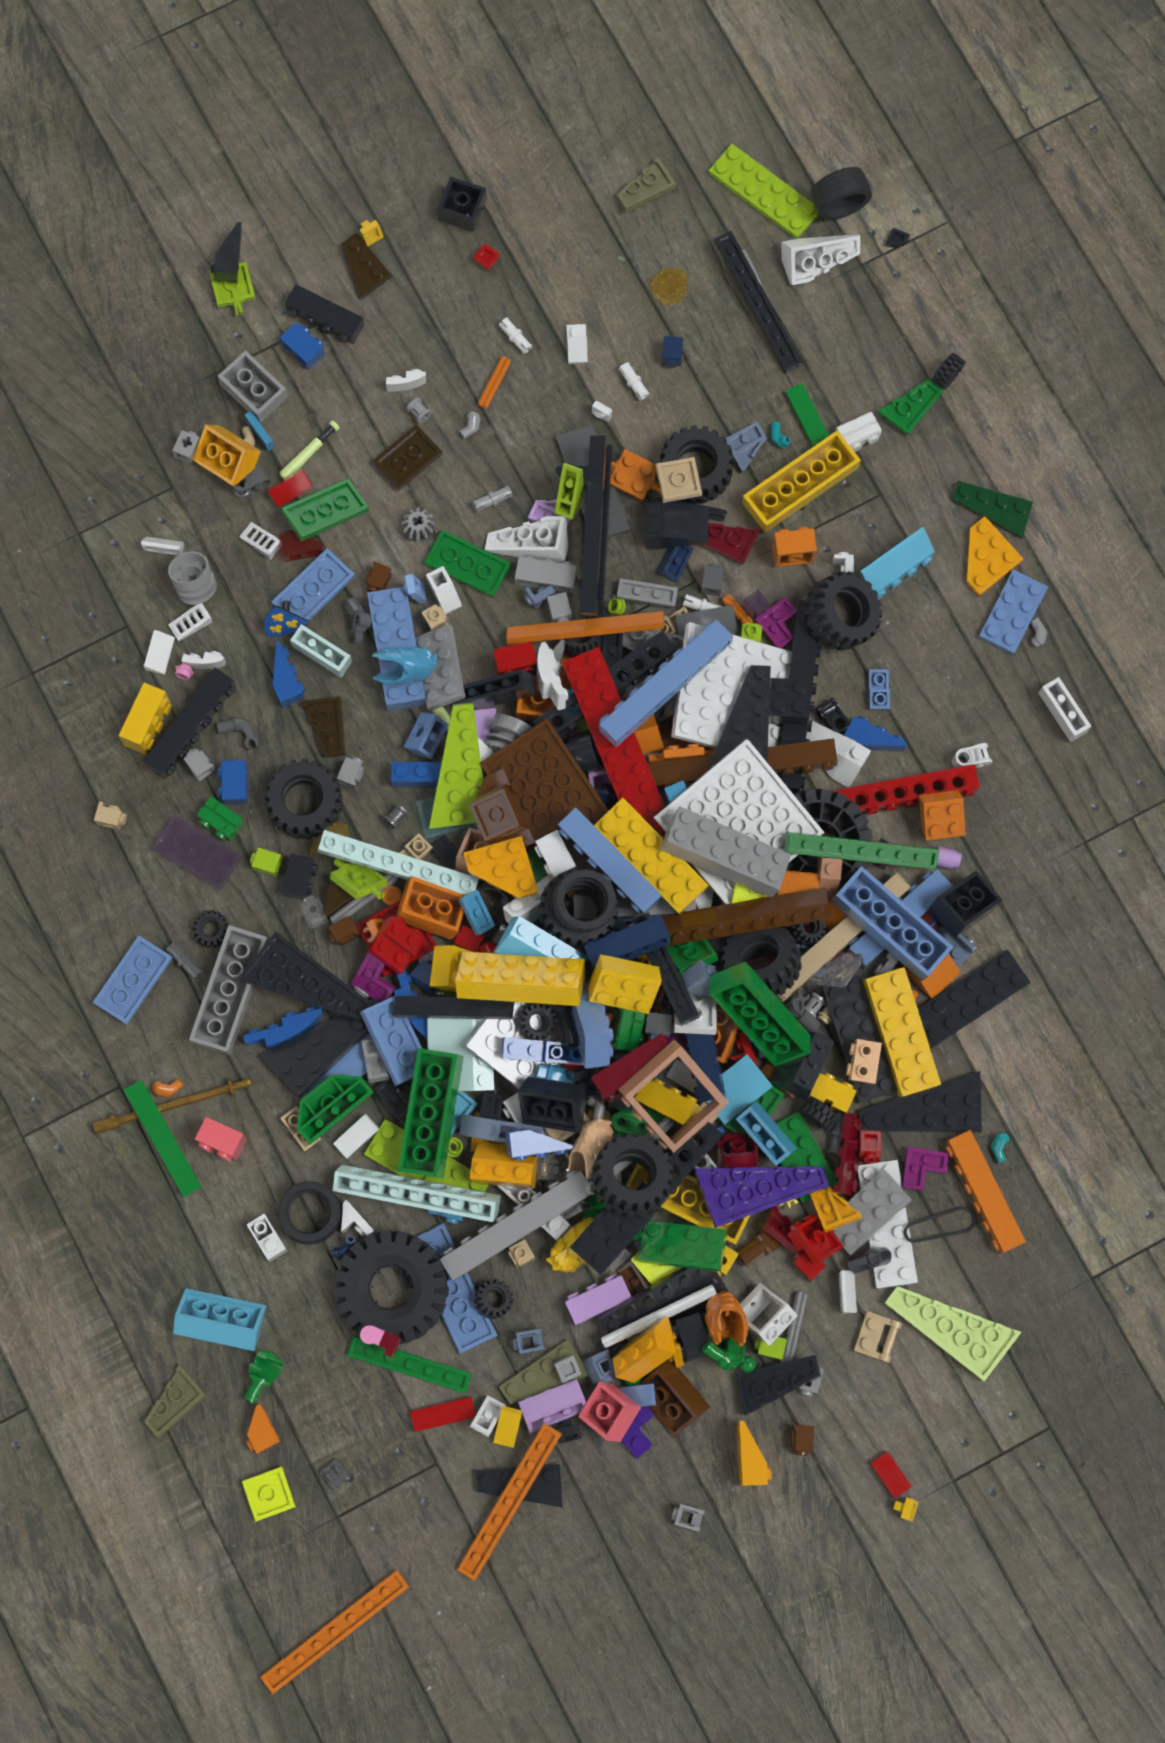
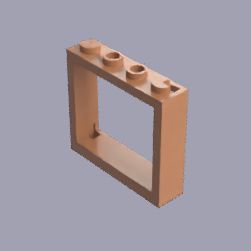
M675 1040L618 1089L623 1095L621 1100L629 1108L632 1105L635 1109L633 1114L640 1121L644 1119L648 1123L645 1126L652 1135L657 1134L660 1137L657 1141L664 1149L669 1147L673 1153L729 1104L728 1100ZM679 1057L714 1099L669 1138L633 1096L674 1059Z

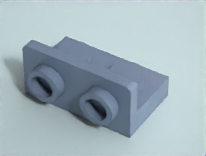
M944 926L937 931L939 935L953 946L948 954L957 967L976 949L974 942L967 936L964 937L961 934L954 939Z

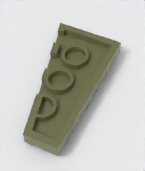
M566 1340L499 1386V1388L511 1405L528 1397L543 1393L548 1389L561 1386L564 1383L561 1382L553 1363L573 1354L581 1375L569 1381L578 1380L589 1376L569 1340Z

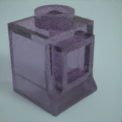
M758 589L743 600L742 608L754 623L758 616L768 610L769 602Z

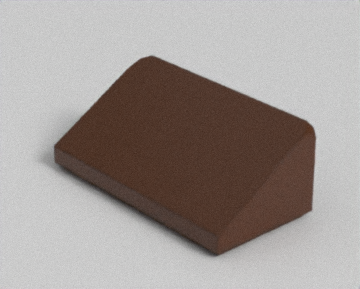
M632 1261L617 1269L633 1296L651 1286Z

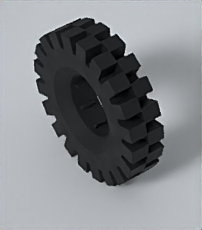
M819 788L800 790L793 793L815 822L819 821L828 824L827 827L832 828L837 837L866 841L873 839L865 814L861 813L860 807L854 801H850L847 796L839 792ZM798 854L788 863L786 871L817 873V865L807 863L808 859H803ZM842 859L841 880L837 893L861 866L866 870L869 863Z
M380 1231V1233H373L364 1237L360 1242L357 1241L350 1247L349 1253L343 1256L340 1261L341 1266L339 1270H336L334 1279L336 1281L334 1298H337L338 1305L336 1306L339 1314L345 1319L344 1322L359 1336L365 1326H376L401 1337L400 1344L409 1343L427 1334L426 1332L436 1325L439 1321V1316L443 1314L447 1305L445 1304L446 1297L449 1294V1286H447L448 1275L440 1261V1256L425 1241L400 1231ZM391 1265L392 1268H395V1266L404 1268L407 1271L406 1275H410L413 1281V1288H411L413 1294L410 1301L403 1303L405 1306L395 1311H392V1308H389L388 1311L382 1309L377 1305L378 1301H374L371 1295L373 1277L376 1273H381L379 1270Z

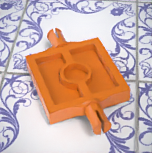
M624 449L620 459L616 462L612 461V487L641 502L650 489L661 494L660 485L654 482L657 473L656 464Z
M689 744L686 748L679 749V746H668L660 754H649V763L714 754L716 749L705 750L704 747H699V744Z

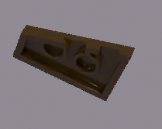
M357 233L341 243L361 300L392 278L390 272Z
M337 696L301 701L325 757L345 756L342 698Z

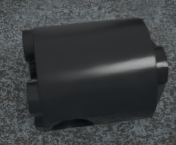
M590 731L561 739L584 774L603 768V761Z

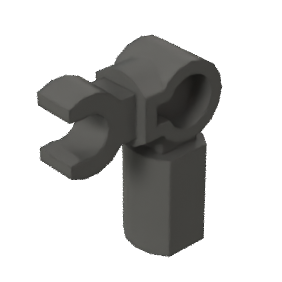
M349 598L344 606L353 618V629L350 630L349 637H354L353 643H361L363 632L371 625V615L365 613L357 599Z
M799 987L785 1007L796 1017L797 1021L807 1032H815L821 1023L808 1010H804L805 1001L809 1000L810 995L802 996L801 991L803 988Z

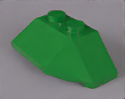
M332 1074L300 1100L297 1130L311 1145L356 1110L374 1092L361 1076Z

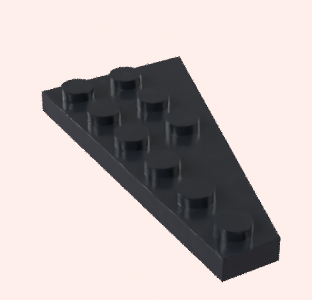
M750 666L707 771L745 739H748L765 761L768 762L771 666Z
M276 931L238 978V981L357 1021H362L363 1019L360 1014L361 1011L373 1006V1003Z
M374 998L371 999V1000H369L371 1003H373V1005H376V1004L379 1003V1002H378L376 999H374ZM339 1015L258 1056L287 1086L301 1097L369 1033V1030L363 1019L362 1021H357Z
M682 1267L599 1315V1319L608 1334L709 1285H713L716 1294L721 1291H729L717 1271ZM709 1299L670 1317L669 1321L687 1317L698 1312H706V1304Z

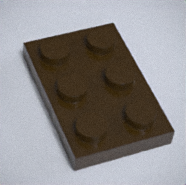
M416 424L374 459L373 464L399 491L442 455V451Z

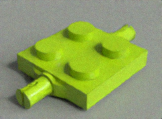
M239 263L238 283L214 281V273H211V270H209L218 308L231 305L234 306L236 316H239L238 308L240 315H242L241 304L246 301L255 300L247 263Z
M337 858L334 860V865L339 869L331 872L330 879L355 899L368 894H373L379 900L384 898L385 893L380 889L387 887L388 880L376 870L354 863L348 864Z

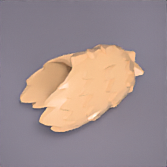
M598 1117L582 1126L580 1136L575 1140L569 1156V1172L574 1170L580 1172L585 1169L586 1180L589 1179L590 1182V1175L593 1171L592 1166L600 1149L608 1141L612 1142L614 1131L610 1127L611 1121Z

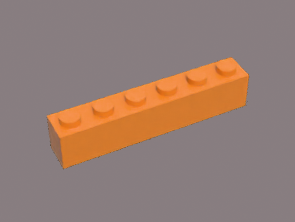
M971 1130L948 1140L945 1147L946 1152L956 1162V1165H954L955 1170L959 1176L963 1177L965 1184H963L967 1194L972 1195L975 1201L973 1202L975 1211L978 1214L981 1213L984 1219L982 1224L987 1233L990 1232L993 1238L991 1243L994 1249L1002 1254L1025 1243L1026 1241Z

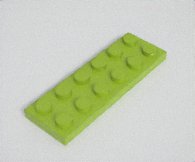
M731 144L708 170L710 176L795 239H799L819 215L812 202L734 144Z
M386 1119L364 1153L368 1158L399 1176L485 1192L489 1184L474 1183L470 1179L471 1169L448 1156L444 1179L399 1172L398 1165L404 1130Z

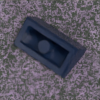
M689 545L668 547L656 573L677 583L694 549Z

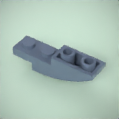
M462 1114L459 1135L506 1143L505 1131L529 1129L542 1134L543 1127Z

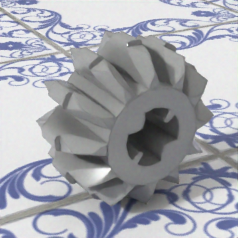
M417 507L416 512L409 509V515H403L405 521H402L401 525L404 527V534H409V539L416 536V540L420 541V536L427 539V533H433L432 527L435 526V522L432 521V514L427 515V509L420 512V508Z

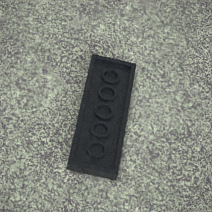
M1008 949L918 1008L930 1049L1031 983Z
M861 975L821 987L846 1066L848 1063H851L852 1055H849L851 1043H854L855 1039L882 1043ZM883 1043L881 1045L876 1083L869 1084L851 1081L854 1090L857 1091L855 1095L858 1104L898 1092Z

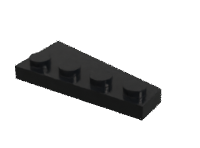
M812 1355L754 1369L751 1372L735 1374L744 1415L747 1416L821 1377L817 1356Z
M560 1465L543 1466L523 1501L563 1508ZM517 1468L476 1471L477 1492L501 1496Z

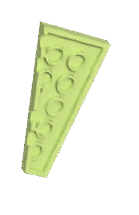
M898 1286L884 1303L983 1382L1021 1334L1018 1330L1008 1328Z

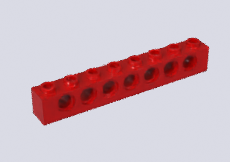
M974 764L834 790V792H839L854 802L856 798L863 799L865 804L859 806V810L861 813H866V815H873L878 813V810L894 811L899 806L905 805L906 808L917 806L919 795L914 793L913 788L915 787L922 789L923 794L921 795L959 790L961 795L969 797L975 795L980 785ZM953 780H958V781H960L961 784H962V787H959V788H958V787H955V786L952 784V781H953ZM933 784H940L942 790H934ZM894 791H901L904 797H895ZM880 794L884 797V801L878 802L874 796Z

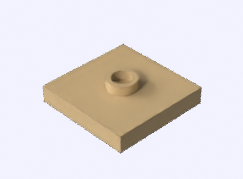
M695 457L656 464L663 503L702 496Z

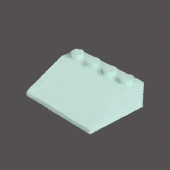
M427 1018L428 1050L464 1056L458 1091L494 1090L493 1068L465 1047L484 1019Z

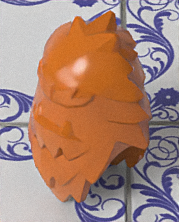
M721 1291L711 1297L706 1304L705 1322L713 1343L718 1345L722 1341L721 1337L723 1339L730 1337L739 1346H743V1343L746 1342V1336H748L747 1331L749 1327L742 1306L733 1297V1294L727 1291Z

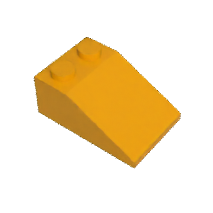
M738 1421L740 1486L768 1485V1481L772 1479L771 1467H767V1462L745 1422Z

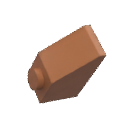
M818 857L817 873H819V888L826 887L828 898L832 899L837 894L840 884L842 859Z

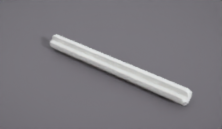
M709 1285L603 1336L601 1341L605 1348L610 1347L651 1327L665 1316L670 1318L715 1296L716 1291L713 1285Z

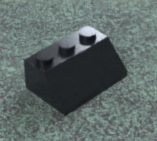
M808 1032L811 1035L810 1054L778 1065L771 1078V1084L805 1100L808 1099L834 1043V1040L817 1032Z
M527 1076L518 1089L523 1124L580 1133L586 1107L584 1085Z

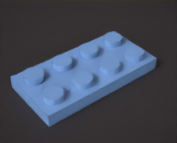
M327 548L271 602L274 606L277 605L282 608V602L288 600L290 601V612L310 621L355 577V574Z
M1013 569L978 638L1014 655L1048 586Z
M138 936L93 1003L128 1025L173 957L141 936Z
M395 996L361 1011L360 1014L395 1086L413 1078L418 1048L422 1049L408 1018H394Z

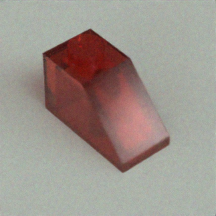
M293 529L280 534L286 562L319 556L324 552L323 544L313 538H308L301 542Z

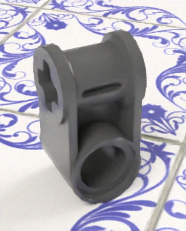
M257 464L254 470L233 486V492L236 497L245 498L265 488L271 481L262 466Z

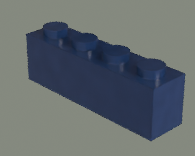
M661 915L649 916L638 924H630L619 932H610L606 937L599 940L593 939L587 945H584V948L594 971L600 954L632 960L671 944V940Z
M682 1033L683 1038H687L688 1047H686L687 1054L722 1095L727 1098L714 1035ZM691 1073V1077L696 1080L697 1087H694L696 1099H700V1103L712 1101L714 1098Z

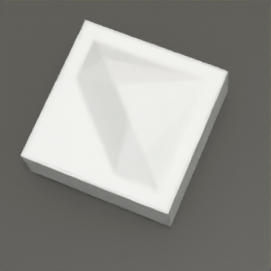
M595 401L592 405V414L609 423L612 418V409Z

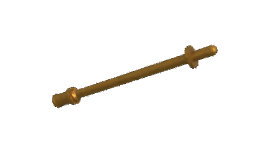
M229 1078L227 1085L157 1105L162 1113L231 1092L232 1096H236L235 1091L251 1086L252 1080L247 1078L232 1083L231 1078ZM136 1112L123 1116L112 1114L109 1118L94 1121L93 1127L96 1134L112 1129L119 1130L122 1124L138 1120L139 1117Z

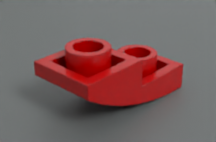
M301 469L286 477L284 481L269 488L268 492L277 507H280L308 490L313 484L305 471Z

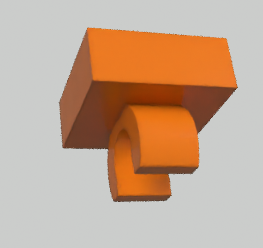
M372 919L366 923L368 927L364 928L363 932H370L372 935L367 940L368 942H373L384 922L383 919Z

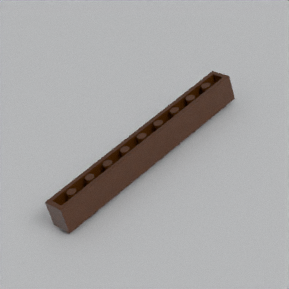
M831 738L768 747L767 763L776 774H782V776H790L798 771L811 773L814 769L821 768L823 771L832 770L838 763L835 740ZM713 754L647 764L658 790L664 792V788L684 781L686 788L690 787L706 773Z
M823 887L777 895L772 898L766 897L685 911L681 915L678 913L662 915L661 917L671 940V944L666 946L701 941L702 939L707 940L831 918L827 888ZM631 921L626 922V927L631 924Z

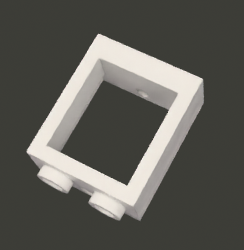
M761 1283L740 1304L745 1312L749 1331L768 1346L798 1316L785 1301ZM772 1302L780 1310L759 1330L752 1322Z

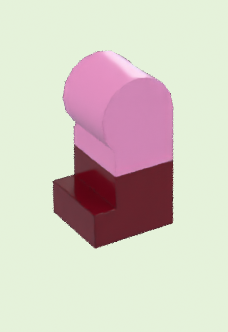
M370 1325L365 1326L360 1332V1338L364 1343L385 1348L384 1355L394 1358L402 1339L401 1337Z

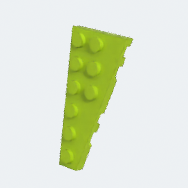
M473 702L456 704L452 707L429 829L477 823L469 804L477 796L483 783V774L480 764L481 759Z

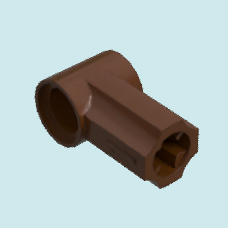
M764 1231L754 1239L755 1241L737 1253H739L738 1256L743 1264L749 1267L764 1255L767 1256L781 1246L779 1242Z

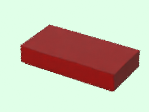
M888 1451L870 1463L894 1499L912 1487Z

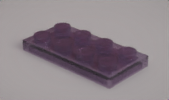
M175 815L152 848L219 890H222L242 859V855Z

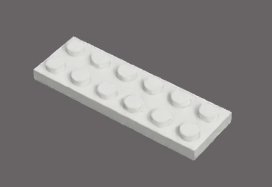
M898 1160L859 1165L857 1174L860 1190L883 1169L902 1188ZM906 1208L901 1210L868 1241L870 1249L886 1247L892 1254L889 1264L873 1268L876 1289L918 1283L912 1244L904 1236V1229L908 1224ZM908 1228V1229H907V1235H908V1237L910 1238V1232H909V1228Z

